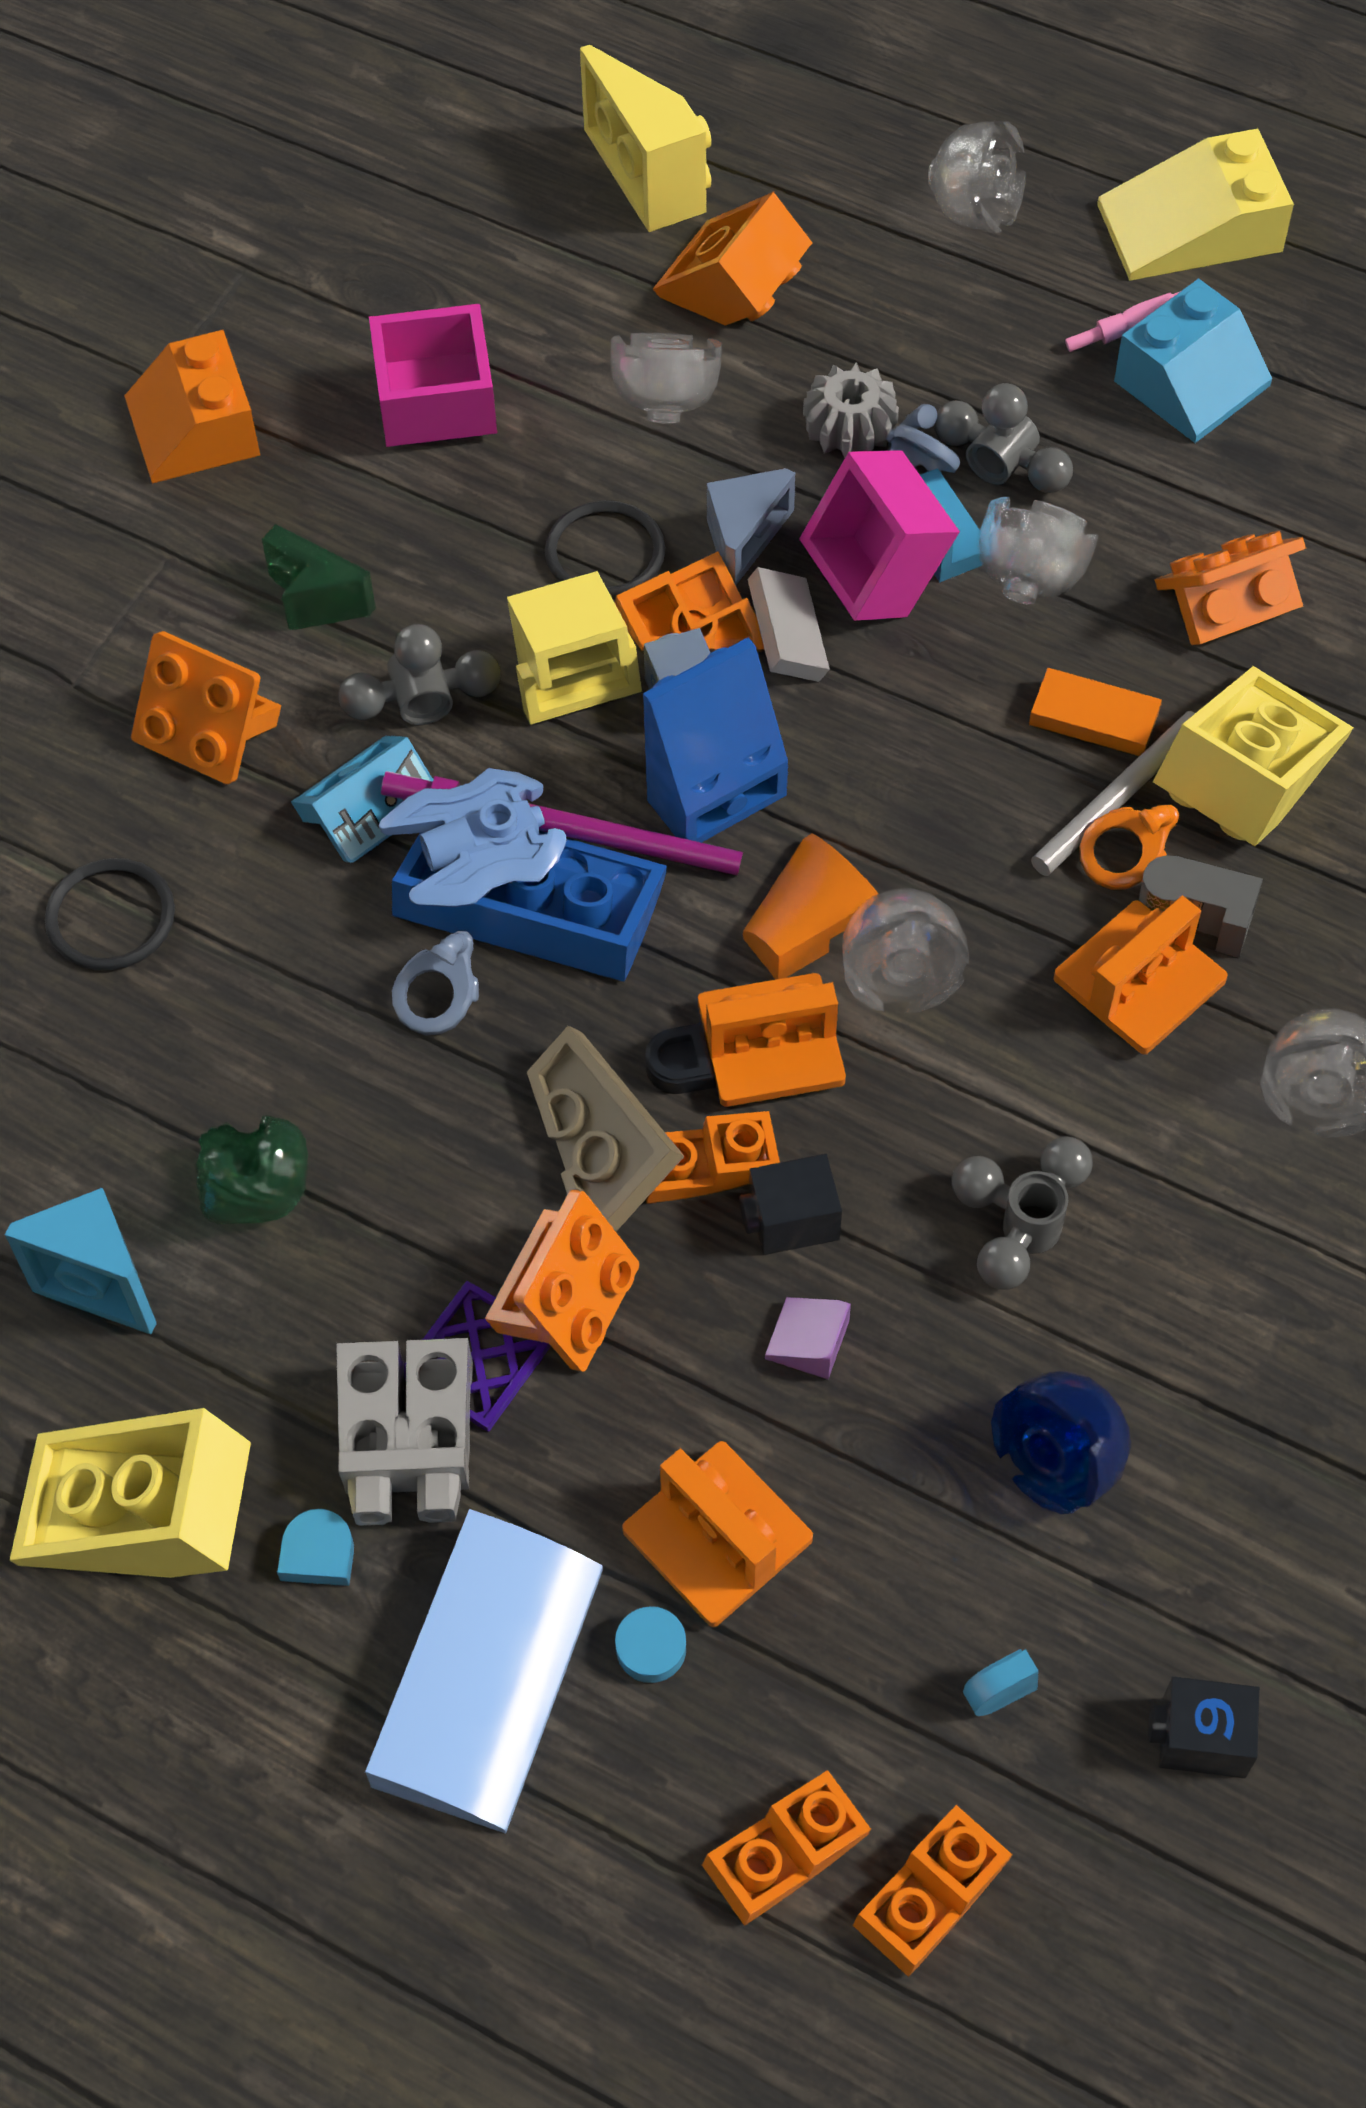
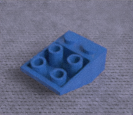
M749 637L729 648L724 647L713 651L701 663L676 676L671 675L662 678L650 690L643 693L647 801L675 837L702 843L787 796L788 759L757 649Z

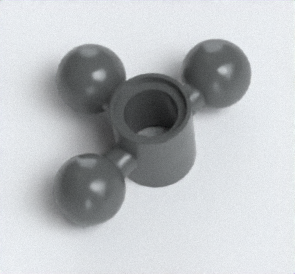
M1001 383L993 386L985 394L982 401V413L985 420L989 423L987 427L979 424L976 411L971 405L963 401L947 402L937 411L934 430L938 438L950 446H961L969 441L972 442L966 450L967 462L975 474L988 483L1003 484L1019 466L1028 470L1031 484L1044 493L1061 491L1069 484L1072 478L1073 464L1070 457L1063 450L1055 447H1046L1037 452L1034 451L1040 442L1039 432L1032 420L1026 416L1028 410L1027 398L1024 392L1016 385Z
M412 624L402 629L395 639V654L392 655L387 664L391 680L380 682L378 678L369 673H354L348 676L340 685L338 700L342 710L348 716L357 720L371 719L380 713L385 702L397 700L400 714L404 721L414 725H425L442 719L450 712L453 705L449 691L451 689L459 688L463 693L471 697H484L492 693L499 685L501 669L497 660L488 652L472 650L463 654L458 659L455 668L443 670L440 661L442 643L438 634L427 625Z
M1066 1136L1052 1140L1044 1148L1041 1155L1040 1166L1042 1171L1025 1173L1019 1176L1011 1186L1004 1183L1000 1167L993 1160L984 1156L968 1157L962 1160L954 1169L951 1184L953 1192L960 1202L973 1208H983L994 1203L1005 1209L1003 1221L1005 1237L994 1238L987 1242L980 1250L977 1258L978 1272L983 1281L990 1287L998 1290H1009L1019 1286L1027 1278L1030 1271V1257L1028 1253L1045 1252L1058 1242L1068 1206V1193L1066 1189L1074 1188L1084 1183L1092 1171L1093 1159L1091 1152L1079 1139ZM1025 1207H1038L1045 1210L1050 1216L1036 1219L1027 1216L1021 1209Z

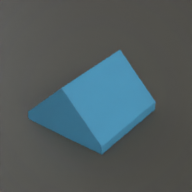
M103 1188L17 1220L9 1225L5 1237L32 1292L142 1332L152 1333L157 1324Z

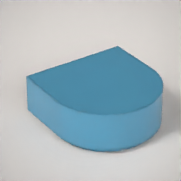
M324 1509L309 1510L295 1517L287 1526L282 1539L277 1571L280 1581L349 1586L354 1542L347 1523L338 1514Z
M1019 1649L975 1674L965 1684L963 1694L976 1716L988 1715L1036 1691L1039 1671L1027 1650L1022 1651Z

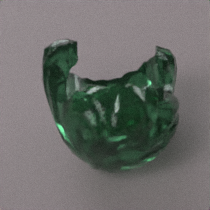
M265 1115L262 1116L258 1129L253 1132H238L228 1122H225L218 1127L211 1126L207 1132L201 1134L198 1140L201 1150L198 1161L195 1163L197 1173L196 1187L200 1191L198 1198L200 1200L201 1212L209 1221L216 1224L263 1223L279 1220L295 1208L306 1189L309 1169L306 1139L296 1125L288 1120Z

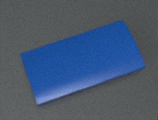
M539 831V835L547 834V832ZM419 833L392 880V916L450 933L466 931L475 940L625 982L654 912L666 876L667 866L566 838V844L558 862L539 882L512 881L492 888L473 904L460 906L419 905L410 901V890L440 871H431L420 842V834L422 833Z

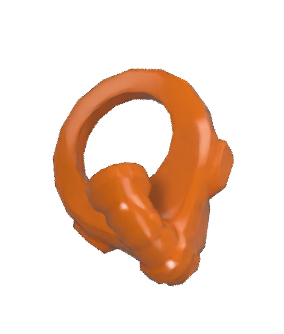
M1158 805L1157 807L1143 809L1142 811L1134 810L1132 807H1123L1111 810L1109 813L1096 819L1085 830L1079 846L1080 862L1086 875L1097 885L1111 890L1129 889L1140 884L1147 865L1157 857L1167 855L1164 850L1169 832L1178 822V809L1172 805ZM1112 828H1124L1132 831L1142 844V856L1139 863L1133 869L1124 873H1112L1104 870L1097 863L1094 856V846L1097 839L1104 832Z

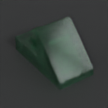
M276 524L261 539L269 576L279 586L286 589L282 595L287 625L290 630L367 617L376 609L369 571Z

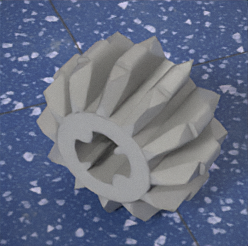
M857 363L854 364L850 371H843L833 365L828 376L815 375L811 390L807 392V398L804 399L803 415L806 416V430L809 433V440L820 441L824 454L835 449L841 450L844 458L848 452L872 451L874 446L886 447L888 443L886 437L889 431L894 429L895 424L898 423L899 407L896 406L897 400L895 399L896 393L893 389V382L881 381L878 368L867 373L861 372Z

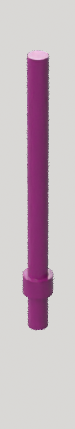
M386 771L382 782L381 795L405 800L425 788L451 789L458 787L459 781L434 776L433 781ZM529 803L530 807L539 806ZM539 806L545 824L539 827V831L548 833L549 829L556 828L564 831L566 837L738 876L743 855L741 851Z

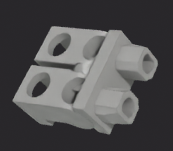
M468 1338L406 1340V1411H402L404 1362L398 1341L337 1343L339 1475L345 1492L349 1495L352 1514L357 1525H384L392 1522V1492L417 1491V1514L420 1521L434 1523L453 1522L456 1520L461 1490L469 1489L470 1389L472 1385L473 1361ZM441 1357V1358H446V1359H431V1358ZM374 1360V1361H378V1362H362V1361Z

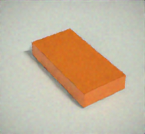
M1047 668L1030 714L1029 725L1140 756L1148 746L1160 711L1162 699Z

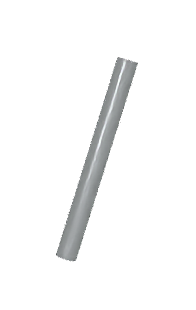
M1187 711L1040 849L1031 858L1033 867L1044 876L1050 875L1080 846L1085 830L1096 819L1104 816L1111 810L1119 809L1160 769L1182 724L1195 713Z

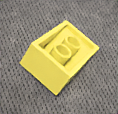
M591 45L581 47L584 130L648 232L706 213V189L711 187V175L706 163V149L711 147V135L705 119L701 115L696 116L683 96Z
M1252 129L1206 138L1099 196L1097 205L1129 281L1283 252L1294 203L1259 129Z
M1253 666L1182 724L1153 783L1168 791L1170 797L1178 804L1188 808H1195L1217 822L1227 835L1256 846L1278 826L1346 741L1354 727Z
M205 1408L40 1433L37 1435L10 1561L18 1566L169 1578L227 1571L251 1442Z

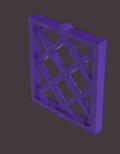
M466 1281L422 1340L445 1339L447 1336L469 1332L472 1347L471 1356L472 1361L475 1362L478 1381L472 1382L470 1393L480 1392L484 1410L477 1413L470 1410V1421L489 1432L550 1349L551 1345L535 1340L513 1343L512 1336L503 1334L505 1345L481 1350L477 1330L492 1328V1326L486 1319L475 1320L471 1301L481 1299L492 1306L496 1297ZM463 1304L467 1322L446 1326ZM535 1349L521 1369L518 1370L515 1353ZM507 1355L511 1374L486 1379L483 1360ZM406 1362L404 1363V1380H405V1381H406ZM507 1386L492 1407L489 1389Z

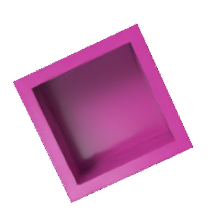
M480 304L369 317L386 447L497 433L493 385Z
M903 451L848 452L799 539L853 620L856 621L908 617L960 531Z

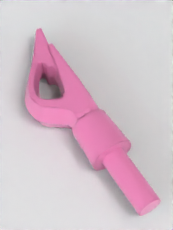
M1170 292L1132 306L1122 314L1119 313L1098 320L1097 327L1065 339L1068 351L1072 352L1100 340L1107 344L1122 337V334L1179 292L1175 294Z

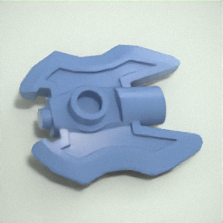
M488 768L468 784L451 789L425 788L406 798L386 815L379 824L381 832L385 835L422 833L420 834V842L426 861L431 871L440 870L410 890V901L419 905H467L476 903L492 888L512 881L539 882L558 862L566 844V834L560 829H549L547 834L539 835V827L545 824L542 811L539 806L530 807L526 799L532 802L538 799L543 793V784L519 772Z

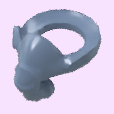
M922 404L918 406V408L907 415L906 419L899 426L891 429L886 437L889 446L888 451H903L914 468L918 465H923L928 471L938 468L939 471L955 473L960 465L959 457L950 448L933 437L917 430L920 427L924 429L930 428L936 423L937 411L932 405Z
M457 931L446 936L445 939L441 940L440 944L434 945L431 950L425 949L418 952L397 975L392 989V1003L399 1020L411 1031L423 1035L443 1034L455 1028L466 1016L471 1003L478 1001L479 982L478 978L473 976L471 969V954L474 949L473 938L468 932ZM425 972L444 974L450 979L454 989V998L451 1006L444 1014L436 1018L425 1019L416 1016L407 1004V991L411 982Z

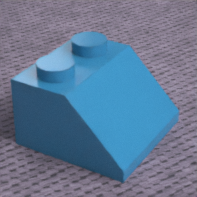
M1199 278L1122 334L1114 382L1194 443L1198 442L1270 387L1272 381L1270 372L1240 308Z

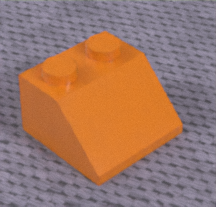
M772 192L707 220L653 290L660 298L724 326L744 318L754 321L763 316L773 306L775 299L772 295L777 288L791 280L802 267L799 260L810 247L812 241L776 194Z
M224 330L169 343L124 395L152 484L260 456L251 408Z

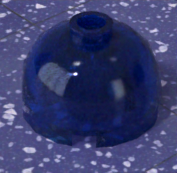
M1072 1371L1042 1373L1019 1384L995 1405L991 1427L994 1447L998 1456L1001 1459L1006 1454H1010L1014 1465L1024 1474L1016 1475L1012 1480L1024 1494L1041 1507L1059 1514H1072L1081 1507L1087 1508L1111 1490L1122 1478L1131 1451L1130 1429L1120 1405L1105 1388L1090 1377Z

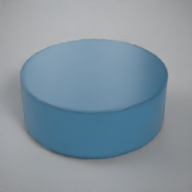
M659 1607L639 1608L628 1614L617 1629L615 1638L617 1659L622 1669L632 1678L646 1683L660 1682L673 1676L682 1666L686 1656V1635L681 1622L671 1612Z

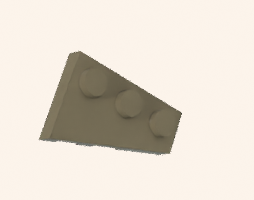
M567 1026L527 1071V1075L549 1138L556 1140L565 1167L561 1177L567 1195L570 1190L584 1191L613 1229L617 1231L684 1158V1155L581 1031Z

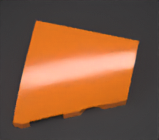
M719 551L672 574L669 571L662 573L616 596L615 605L627 625V630L638 647L643 651L644 643L655 641L666 634L683 633L697 628L701 629L710 652L719 648H729L747 637L755 644L757 652L765 650L757 617L748 599H742Z
M811 833L801 841L765 899L743 930V939L775 979L786 978L829 953L830 939L878 912L881 909L882 897L843 855L820 837Z

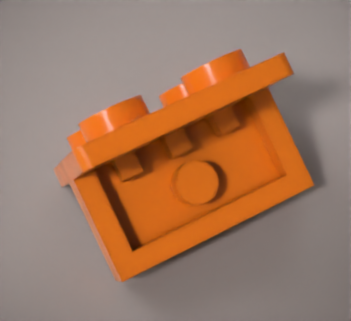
M1280 531L1270 532L1255 537V534H1250L1221 544V551L1205 556L1203 552L1171 562L1172 573L1154 580L1157 590L1175 589L1191 645L1206 643L1303 607L1289 558L1290 554L1306 549L1303 537L1282 539Z
M161 631L152 636L131 739L139 745L224 784H230L238 778L246 740L275 728L282 705L257 694L261 680L258 673L172 634Z
M1182 895L1165 911L1160 908L1152 911L1141 901H1133L1055 969L1054 981L1140 1054L1145 1055L1224 986L1228 974L1222 967L1193 945L1201 910Z
M811 973L707 991L698 995V1007L722 1106L729 1107L837 1088L845 1084L846 1073L836 1038L838 1001L833 982L823 984L818 973Z
M570 1190L559 1211L543 1210L485 1319L499 1334L549 1343L570 1369L584 1372L597 1348L603 1342L606 1330L622 1299L633 1284L635 1274L639 1268V1261L584 1191Z
M723 1441L716 1443L695 1462L681 1448L660 1465L661 1491L622 1525L624 1536L710 1627H717L813 1541V1532Z

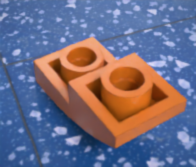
M769 1111L706 1116L703 1129L665 1132L684 1155V1158L646 1198V1202L648 1204L686 1199L749 1184L750 1168L780 1163Z
M827 1770L773 1804L765 1818L708 1853L702 1866L745 1926L830 1866L864 1839L871 1831V1828Z
M955 1805L910 1853L905 1865L858 1914L853 1927L909 1977L979 1898L1007 1864L1012 1854L960 1807Z

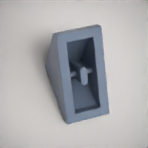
M784 468L707 483L708 526L716 552L719 551L735 585L739 583L794 511L795 472Z

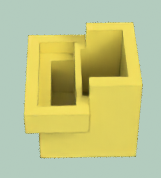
M598 571L507 597L518 658L516 670L522 705L530 725L642 692L636 646Z

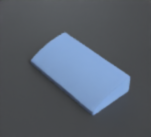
M469 1509L365 1773L371 1788L506 1834L601 1577L602 1565L541 1535Z

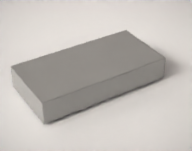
M757 567L747 580L770 672L819 682L830 668L807 579Z

